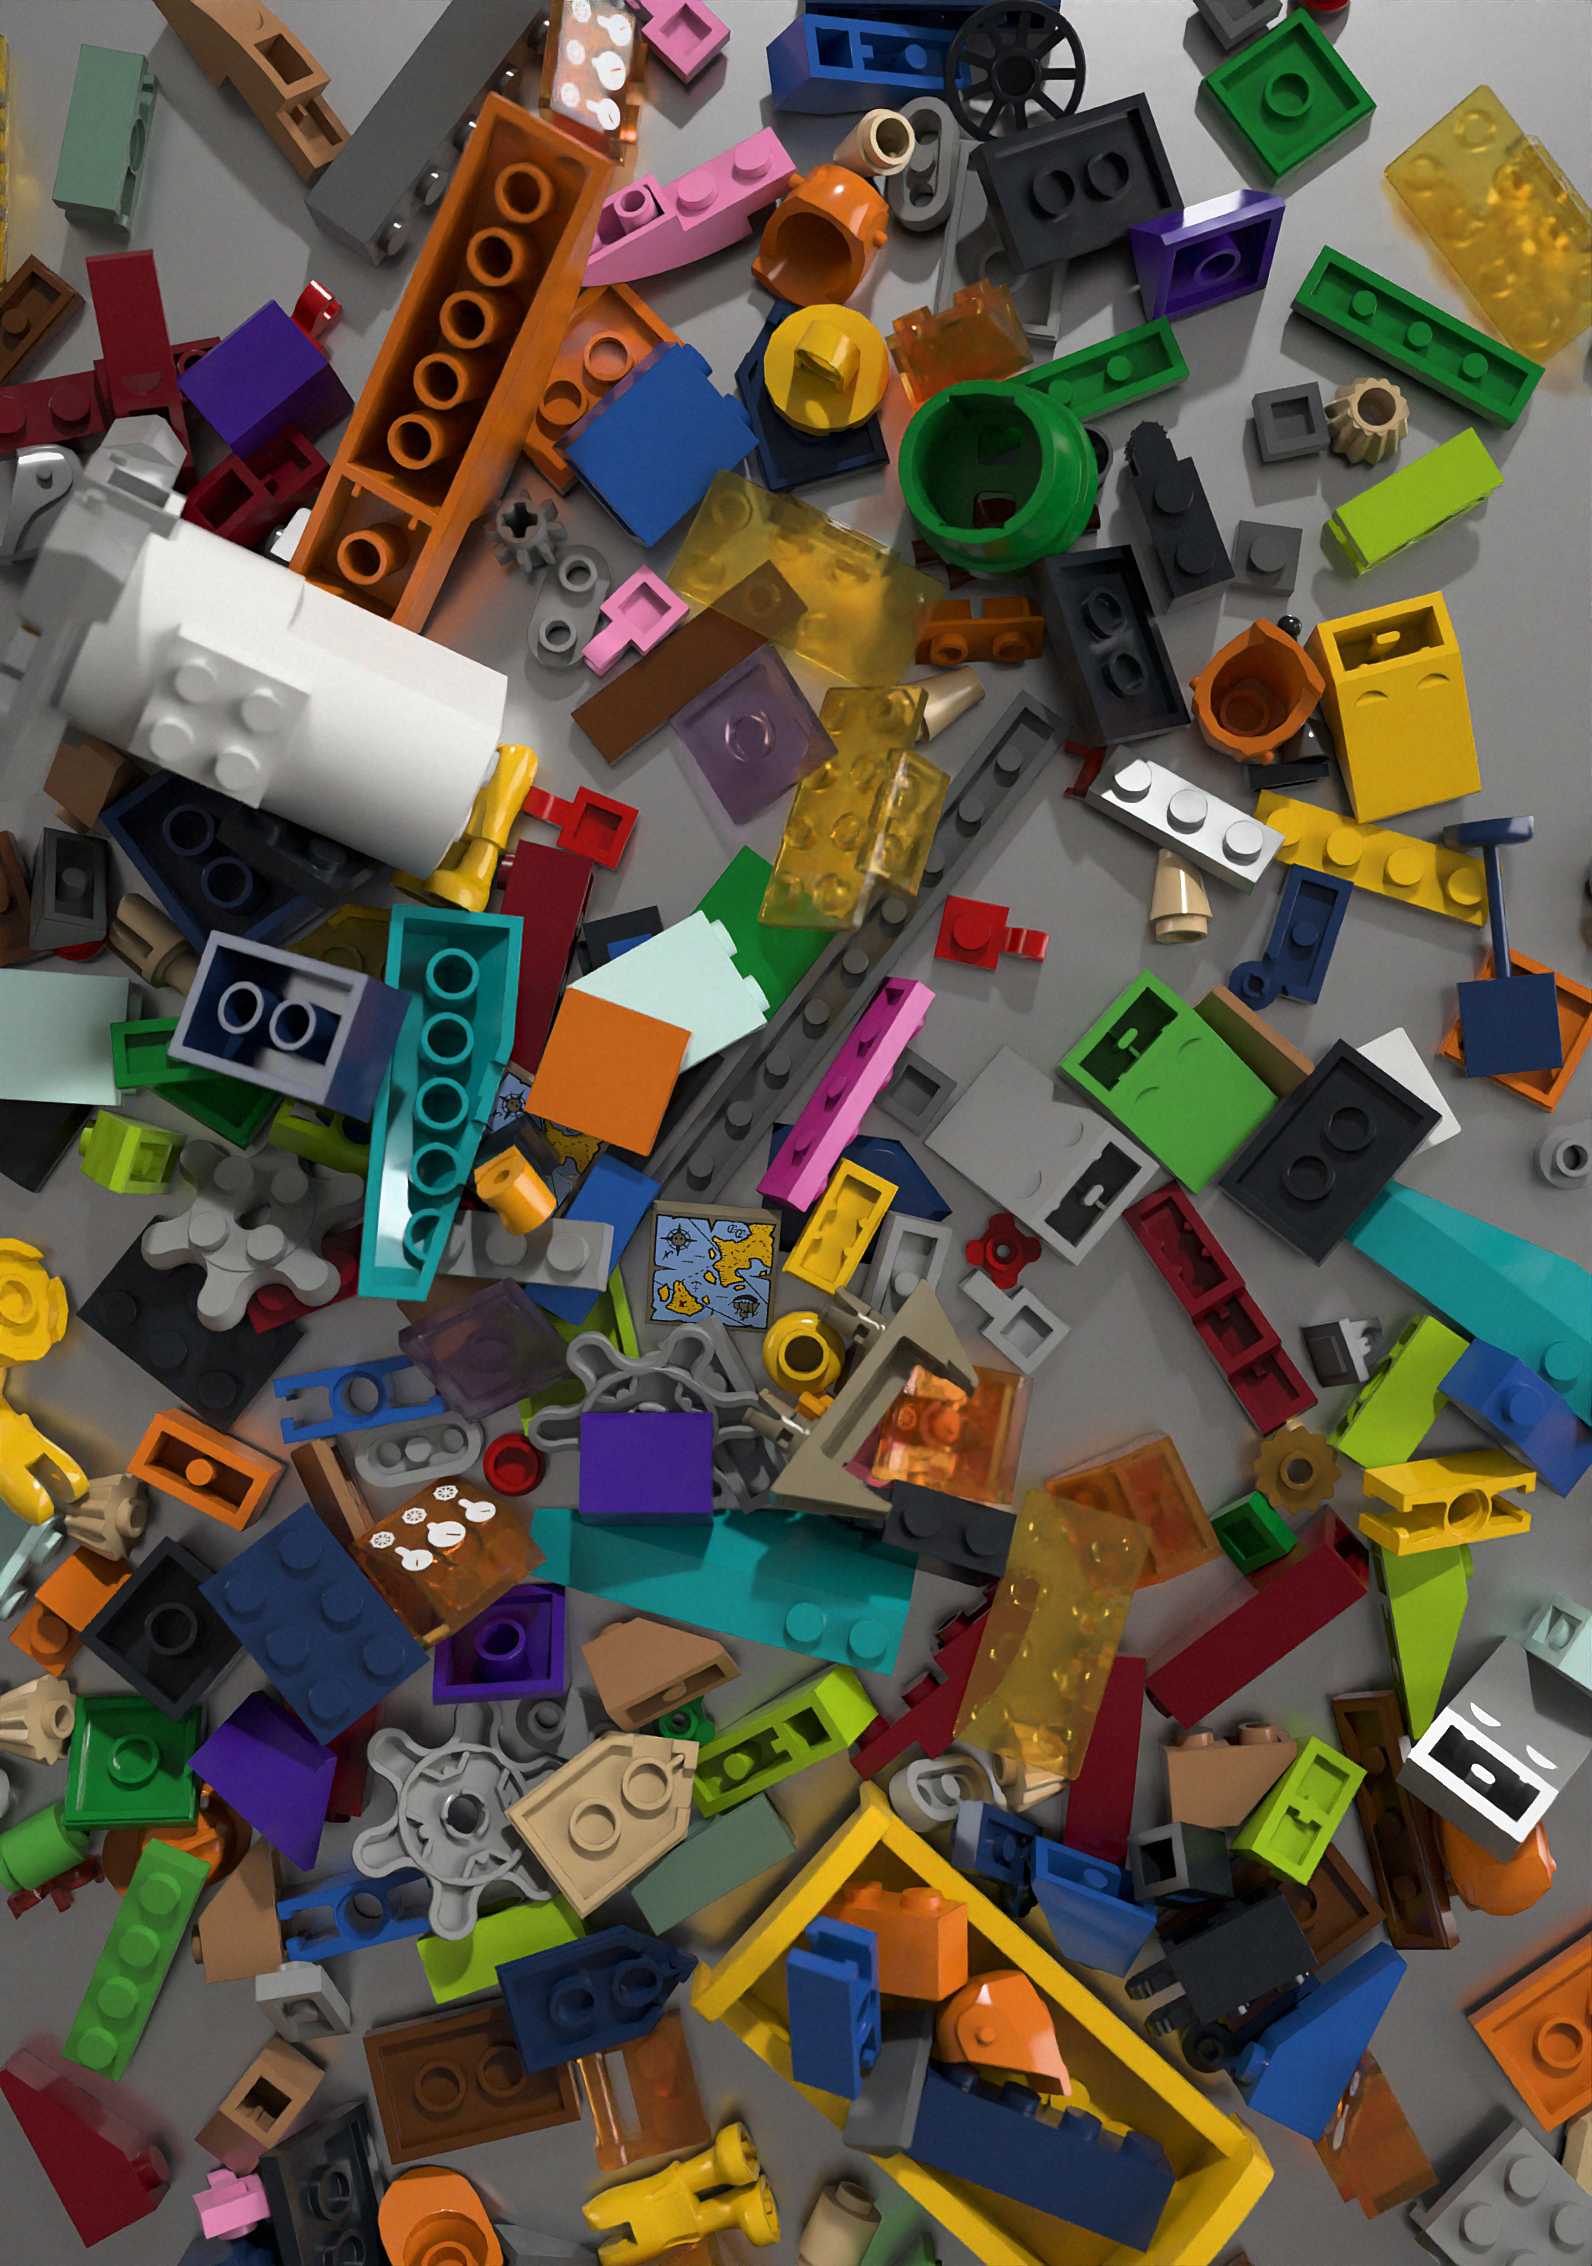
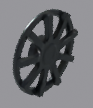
M998 0L982 6L961 25L951 44H949L946 53L944 89L949 107L961 127L979 142H988L1000 138L989 134L1003 106L1007 103L1012 104L1014 107L1017 132L1028 129L1025 102L1027 100L1033 99L1057 120L1075 114L1084 93L1086 60L1076 31L1057 10L1037 0ZM1021 10L1015 43L1008 46L1003 41L992 16L1006 11ZM1032 13H1036L1050 20L1058 28L1035 49L1030 50L1027 48L1026 42ZM980 24L984 27L995 49L993 58H986L962 48L968 36ZM1066 38L1073 53L1075 68H1043L1040 64L1042 57ZM957 60L984 69L987 72V78L984 81L956 91L955 70ZM1075 80L1070 100L1064 111L1041 91L1040 83L1042 81ZM986 92H992L995 99L978 127L967 116L960 103Z

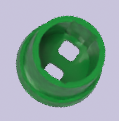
M970 380L951 385L933 395L918 409L905 430L899 449V482L916 527L930 548L943 561L970 576L989 580H1010L1028 576L1026 567L1045 556L1065 554L1082 534L1093 511L1098 487V470L1094 449L1089 436L1076 416L1066 406L1053 397L1027 386L992 380ZM988 427H1010L1020 430V455L1014 465H984L981 463L979 458L980 442L984 429ZM985 492L1011 493L1015 496V516L1005 522L1004 529L987 528L978 530L975 527L976 499L980 494Z

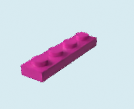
M884 977L756 1189L758 1193L774 1204L804 1213L810 1203L814 1202L823 1193L828 1183V1173L843 1148L850 1145L858 1135L861 1128V1118L875 1095L881 1092L891 1080L894 1071L893 1065L907 1042L921 1030L926 1019L925 1012L934 999L935 993L918 980Z

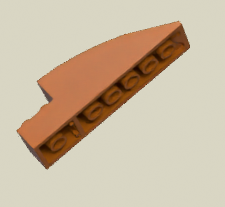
M489 92L288 567L289 570L304 576L305 582L413 633L419 634L470 522L496 510L495 501L501 499L520 455L555 364L582 285L615 162L495 92Z

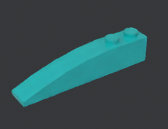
M392 903L384 983L413 997L373 1107L357 1297L424 1303L426 1301L514 1044L524 917Z
M1392 1181L1342 1242L1470 1343L1475 1338H1479L1520 1358L1561 1395L1592 1434V1275L1573 1261Z
M536 1508L519 1571L703 1628L892 1676L908 1615L916 1569L859 1553L863 1536L843 1531V1527L836 1528L835 1525H830L828 1519L825 1520L826 1516L812 1512L776 1509L754 1510L745 1515L741 1508H718L714 1510V1526H585L579 1514V1508Z

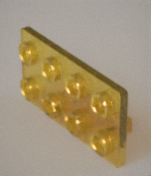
M1480 85L1385 168L1384 175L1512 349L1541 366L1592 325V209L1538 136L1525 134L1491 87Z
M721 468L716 472L667 578L669 586L885 700L891 698L896 691L946 591V585L943 582L900 560L901 552L793 495L778 496L726 468Z
M919 685L831 687L826 691L758 915V921L769 928L856 933L861 927L874 881L896 895H917L951 779L948 774L913 751L929 697V693Z
M1031 1488L1027 1491L1011 1542L1005 1575L999 1581L953 1730V1737L956 1740L1070 1780L1078 1778L1153 1536V1528L1150 1525L1037 1488Z

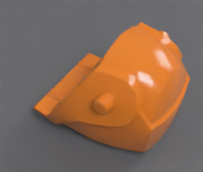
M829 163L820 167L816 164L805 178L794 173L787 184L793 191L767 221L759 253L751 265V274L771 293L800 310L811 305L838 304L842 306L852 296L873 263L877 250L882 249L888 240V236L884 233L888 224L890 206L882 199L878 192L860 175L844 167Z
M1262 618L1255 621L1250 628L1220 649L1202 674L1190 681L1189 687L1194 691L1191 712L1198 718L1199 729L1207 745L1224 755L1233 756L1239 763L1258 760L1262 766H1265L1274 758L1271 751L1294 736L1309 718L1322 696L1326 684L1314 662L1301 645L1285 631L1267 619Z
M1427 1805L1442 1870L1448 1879L1445 1882L1449 1897L1458 1895L1465 1907L1471 1912L1481 1909L1493 1916H1513L1533 1906L1552 1887V1873L1556 1871V1864L1554 1859L1550 1857L1547 1837L1541 1819L1505 1866Z
M1000 1969L970 1977L967 1984L940 2000L935 2016L934 2029L944 2063L966 2062L1024 2073L1029 2088L1035 2092L1072 2096L1066 2065L1062 2064L1054 2036L1055 2028L1045 2002L1037 1996L1033 1986L1022 1970Z

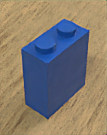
M660 342L551 447L635 544L651 548L760 443L748 428L754 422L750 413L730 393L722 397L707 379L713 373L710 365L688 343L681 347L678 342Z

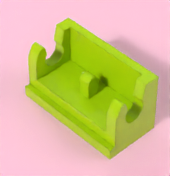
M1313 1735L1293 1738L1297 1742L1298 1755L1246 1816L1228 1849L1243 1860L1251 1862L1254 1860L1271 1869L1269 1872L1271 1877L1283 1882H1297L1301 1886H1306L1367 1773L1366 1770Z

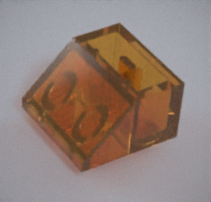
M989 278L952 294L954 307L932 316L929 307L924 306L892 321L895 333L885 337L886 347L914 415L928 399L951 385L970 380L1000 381L1034 364L1007 283L993 289Z
M1157 1429L1044 1481L1098 1599L1166 1582L1225 1555L1171 1436L1161 1429Z

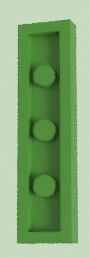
M152 1837L142 1852L60 2055L61 2057L119 2083L131 2062L212 1864Z

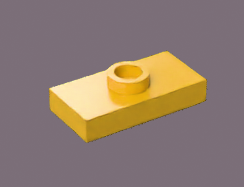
M842 1157L781 1271L834 1298V1293L838 1286L843 1285L846 1288L899 1187Z

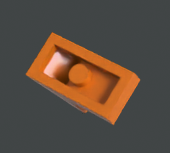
M81 1545L37 1590L35 1597L38 1600L9 1635L8 1639L51 1674H54L56 1678L60 1677L86 1647L76 1637L137 1568L124 1558H119L118 1561H111Z

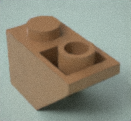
M1266 1721L1238 1725V1733L1213 1735V1729L1209 1727H1190L1188 1730L1184 1728L1175 1730V1738L1158 1740L1164 1816L1169 1824L1182 1821L1206 1828L1238 1826L1298 1755L1297 1742L1285 1729L1277 1730L1276 1723Z
M275 2033L201 2129L194 2141L241 2178L248 2176L260 2163L258 2157L275 2145L311 2098L325 2072Z

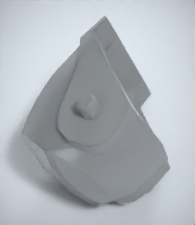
M57 444L32 445L16 449L17 469L2 545H0V567L13 565V562L39 557L45 539L51 534L85 469L81 459L73 450Z

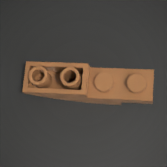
M152 0L214 86L220 89L231 83L235 85L304 182L324 174L351 138V135L321 95L331 79L291 30L260 0Z

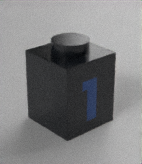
M655 905L582 924L586 940L576 942L575 947L583 977L665 931L658 906Z
M1178 1821L1127 1836L1136 1902L1183 1911L1234 1898L1225 1832Z

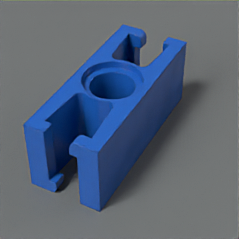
M602 1152L564 1219L600 1222L614 1226L608 1282L663 1185L612 1155ZM527 1284L521 1295L579 1327L586 1321L602 1292Z
M425 1349L272 1380L275 1397H286L287 1401L299 1399V1388L326 1386L329 1389L330 1407L334 1413L333 1418L305 1425L304 1419L294 1421L293 1417L281 1419L284 1444L446 1413L447 1410L452 1409L447 1386L436 1387V1394L430 1397L429 1401L401 1404L396 1400L397 1389L392 1378L394 1371L423 1364L425 1376L438 1374L437 1367L443 1365V1359L431 1349ZM356 1377L370 1380L377 1388L378 1402L371 1412L359 1411L349 1400V1386Z
M402 1867L392 1871L385 1877L374 1879L365 1877L355 1869L288 1886L276 1902L280 1921L292 1918L294 1913L303 1911V1909L328 1905L334 1910L333 1918L335 1927L312 1935L309 1928L301 1930L295 1937L287 1939L286 1946L290 1962H312L432 1931L428 1923L430 1903L405 1907L401 1903V1890L399 1886L424 1878L425 1876L415 1868ZM426 1878L427 1885L431 1888L429 1880ZM361 1893L373 1895L380 1901L383 1915L375 1919L361 1916L354 1908L353 1896Z
M816 1914L805 1928L806 1939L810 1942V1953L793 1948L785 1962L793 2080L855 2101L862 2089V2079L859 2078V2066L865 2068L873 2067L881 2053L877 1933Z

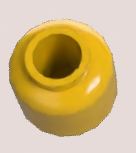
M793 1311L780 1317L767 1331L762 1345L763 1365L770 1380L781 1390L797 1396L802 1395L805 1391L815 1395L829 1388L840 1376L845 1363V1343L840 1333L825 1322L819 1321L817 1319L819 1314L812 1311Z

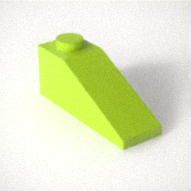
M99 1110L97 1119H90L87 1122L79 1141L78 1154L84 1157L80 1172L106 1189L120 1194L169 1195L180 1161V1154L185 1146L188 1134L118 1112Z
M1369 1538L1367 1541L1393 1690L1397 1689L1408 1735L1414 1740L1422 1739L1431 1726L1469 1599L1466 1580L1472 1579L1474 1575L1471 1553L1466 1543L1396 1556Z
M836 1663L818 1672L714 1735L711 1742L707 1745H699L692 1798L705 1819L849 1747L879 1712L850 1666Z

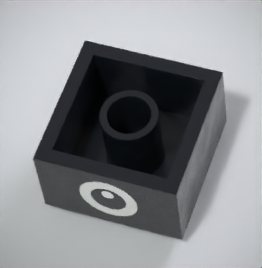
M166 1535L76 1638L177 1724H186L248 1651L198 1588L211 1578L214 1573L175 1540Z

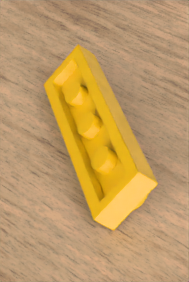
M1264 789L1258 792L1250 816L1286 836L1281 850L1272 862L1273 864L1289 868V866L1295 863L1355 882L1354 890L1477 930L1485 927L1489 916L1484 860L1373 824L1366 823L1358 826L1354 818Z

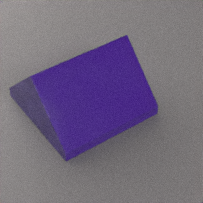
M1242 189L1128 227L1148 322L1166 316L1169 321L1266 288L1286 207L1281 195Z
M273 299L178 377L181 391L232 452L234 451L243 462L291 421L310 441L355 404L329 362Z
M582 1413L579 1514L585 1526H714L713 1413Z
M551 1583L438 1591L432 1690L434 1705L564 1697L573 1680L566 1586Z
M263 1690L252 1692L186 1764L303 1872L315 1868L337 1756L326 1746L323 1747L313 1734Z

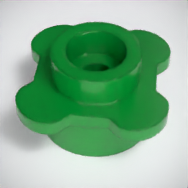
M704 1695L651 1721L656 1736L700 1742V1746L710 1743L715 1734V1726L712 1721L705 1717V1710L702 1705ZM677 1714L685 1718V1723L681 1726H676L673 1723V1717Z

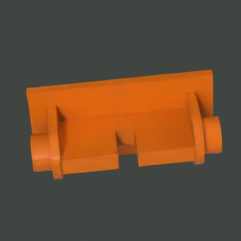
M1028 595L983 598V618H972L970 599L926 600L925 606L913 607L914 632H916L915 664L935 663L941 666H952L961 662L998 660L1004 663H1015L1024 659L1041 658L1045 621L1037 601H1029Z

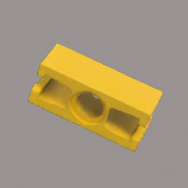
M1496 1448L1364 1470L1362 1490L1364 1495L1369 1498L1379 1497L1397 1510L1379 1515H1374L1369 1511L1360 1513L1358 1530L1396 1556L1529 1532L1531 1514L1498 1495V1492L1517 1487L1516 1491L1520 1494L1534 1492L1537 1472Z

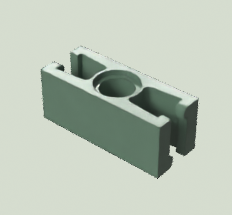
M81 44L52 196L56 206L65 209L64 216L69 223L131 234L159 87V80L156 75L147 73L149 63L145 55Z
M766 1788L689 1826L687 1836L628 1882L626 1886L655 1935L658 1936L795 1853L796 1846L794 1841H796V1836Z

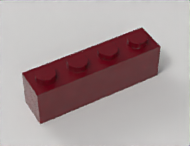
M519 839L516 853L506 852V855H504L497 879V889L505 891L499 914L524 917L514 1044L509 1060L536 1076L564 998L576 953L575 943L579 942L582 924H584L599 866L593 858Z

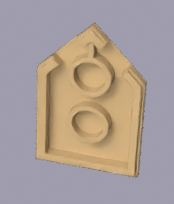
M608 1730L504 1811V1814L581 1919L586 1917L687 1836L700 1742Z

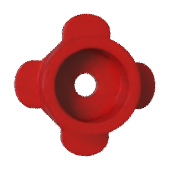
M1006 1213L993 1215L989 1219V1229L982 1234L979 1240L970 1241L965 1248L967 1261L971 1265L983 1267L992 1275V1282L999 1289L1013 1288L1018 1282L1019 1272L1027 1263L1036 1262L1042 1253L1039 1240L1035 1237H1026L1015 1227L1014 1218ZM1006 1245L1009 1248L1007 1257L1003 1258L998 1255L997 1249L999 1246Z

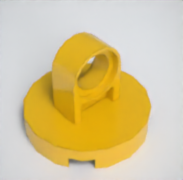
M838 304L811 305L789 315L772 333L764 355L765 387L770 395V401L775 411L795 429L815 436H829V432H842L851 427L854 430L863 426L881 407L889 385V351L878 328L860 312Z
M0 1238L1 1368L22 1367L45 1356L51 1345L60 1342L64 1336L69 1312L65 1288L59 1276L50 1279L45 1269L37 1262V1260L44 1256L35 1247L15 1238Z

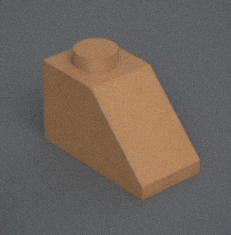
M86 733L79 750L60 742L43 791L59 803L52 813L71 829L84 837L91 828L93 831L109 839L112 834L98 815L152 776L111 743Z
M639 1617L629 1622H617L605 1627L598 1633L596 1639L580 1647L606 1713L627 1733L741 1676L736 1663L720 1642Z
M263 1835L252 1846L200 1915L198 1924L193 1925L191 1933L192 1954L197 1965L204 1964L206 1984L253 1978L255 1975L274 1973L279 1965L290 1962L286 1941L289 1938H293L291 1918L280 1921L276 1902L287 1889L282 1852Z

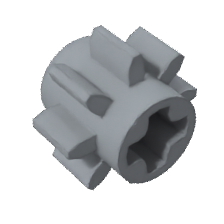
M522 489L519 497L512 498L506 502L497 499L495 501L498 508L496 522L485 524L484 531L490 541L498 543L493 550L498 563L504 566L514 559L519 563L525 575H530L532 567L545 562L555 565L557 563L553 555L555 542L567 540L568 535L563 525L554 521L559 512L553 500L548 498L538 506L530 497L527 489Z

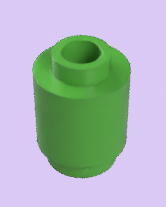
M61 1802L53 1804L2 1833L0 1837V1882L12 1893L23 1888L29 1891L38 1888L89 1858L88 1844L94 1839L93 1831H67L62 1825L64 1804Z

